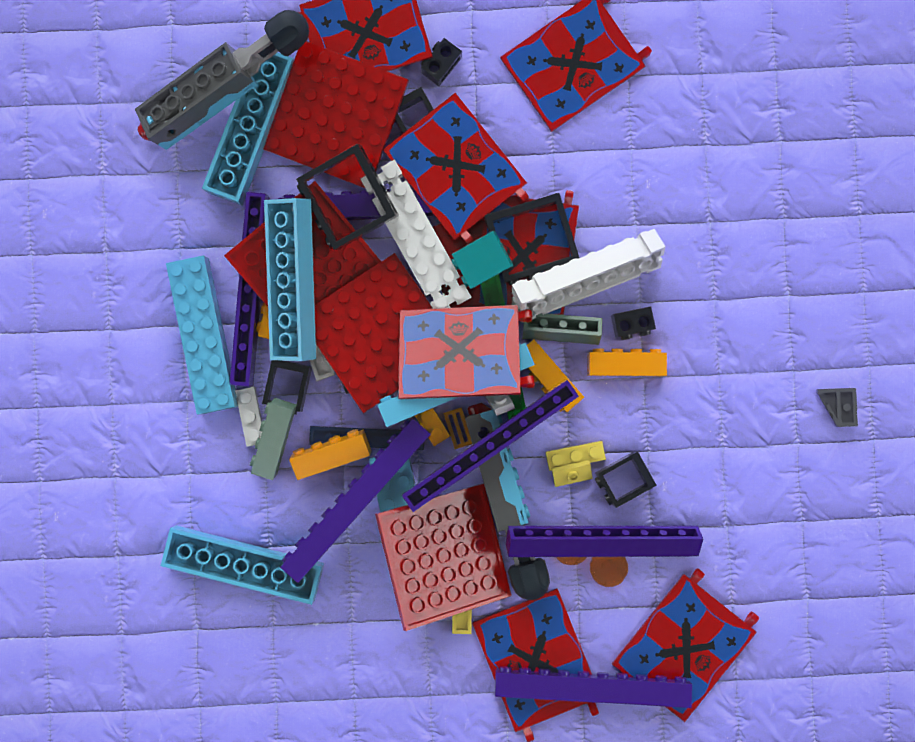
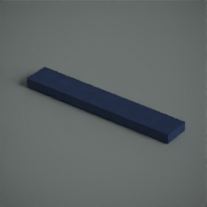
M310 426L309 445L320 441L325 443L334 436L340 435V437H343L349 431L358 429V431L364 430L371 448L386 449L389 446L387 441L395 433L398 436L402 430ZM424 442L417 450H424Z

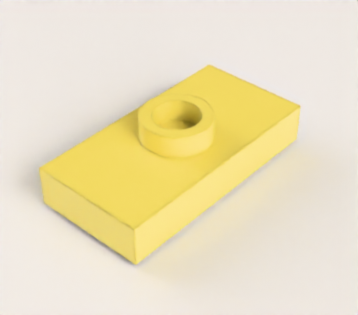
M589 460L551 468L555 487L593 479Z

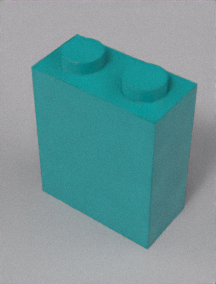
M495 231L486 234L452 254L454 267L457 270L460 269L463 274L461 279L466 287L469 286L470 289L514 266Z

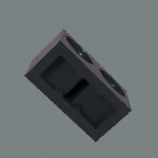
M443 38L441 42H436L432 48L433 57L423 60L420 64L421 73L438 87L462 58V51L446 38ZM443 51H449L451 55L448 57H443L441 53ZM436 65L439 67V70L432 72L429 68Z
M651 306L611 315L615 338L621 337V340L633 338L632 334L637 333L640 336L650 335L651 330L656 329ZM640 317H644L647 320L646 327L639 325ZM621 321L628 323L629 328L627 331L620 329Z

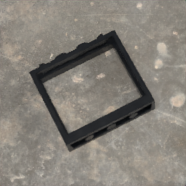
M360 144L354 145L296 179L300 194L302 196L305 195L306 199H311V213L314 212L317 217L315 221L318 228L325 232L327 236L325 238L326 243L330 248L333 247L334 250L341 249L399 216L365 150ZM355 155L386 214L344 238L337 240L307 181Z
M560 193L484 216L488 232L490 233L495 231L493 223L556 204L570 249V257L509 275L508 269L503 271L501 274L504 284L509 283L511 286L526 277L528 280H532V277L537 273L551 270L554 266L564 265L572 259H579Z

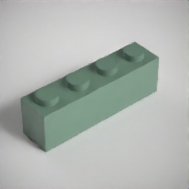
M541 313L536 315V318L532 319L531 322H524L522 339L599 345L602 336V318L558 314L543 315Z
M274 398L271 403H267L264 411L267 414L266 420L262 421L259 430L262 432L261 438L258 437L255 444L257 452L256 455H253L250 466H252L251 474L274 480L278 474L297 404Z

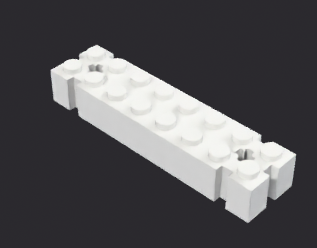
M395 159L381 167L383 172L378 174V177L383 186L387 183L393 185L391 186V191L387 192L399 214L398 217L387 222L386 226L426 296L431 294L434 301L430 302L432 308H451L449 304L454 301L459 305L470 299L471 295L464 284L459 286L456 279L460 278L408 182H401L400 178L403 177V174ZM367 177L361 178L367 192L370 195L375 194ZM376 196L372 201L380 215L383 216L386 213ZM446 284V287L449 285L451 288L446 296H444V293L443 295L440 293L442 290L441 286Z
M655 229L643 231L636 239L634 237L626 238L617 244L608 245L597 252H590L579 259H572L564 265L554 266L551 270L535 274L530 281H527V279L517 281L512 285V294L514 296L512 297V305H518V312L531 310L532 319H534L538 314L542 313L544 315L637 278L643 272L649 273L661 268L663 260L661 256L664 255L666 246Z

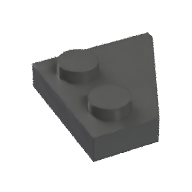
M856 388L816 389L836 427L858 426Z

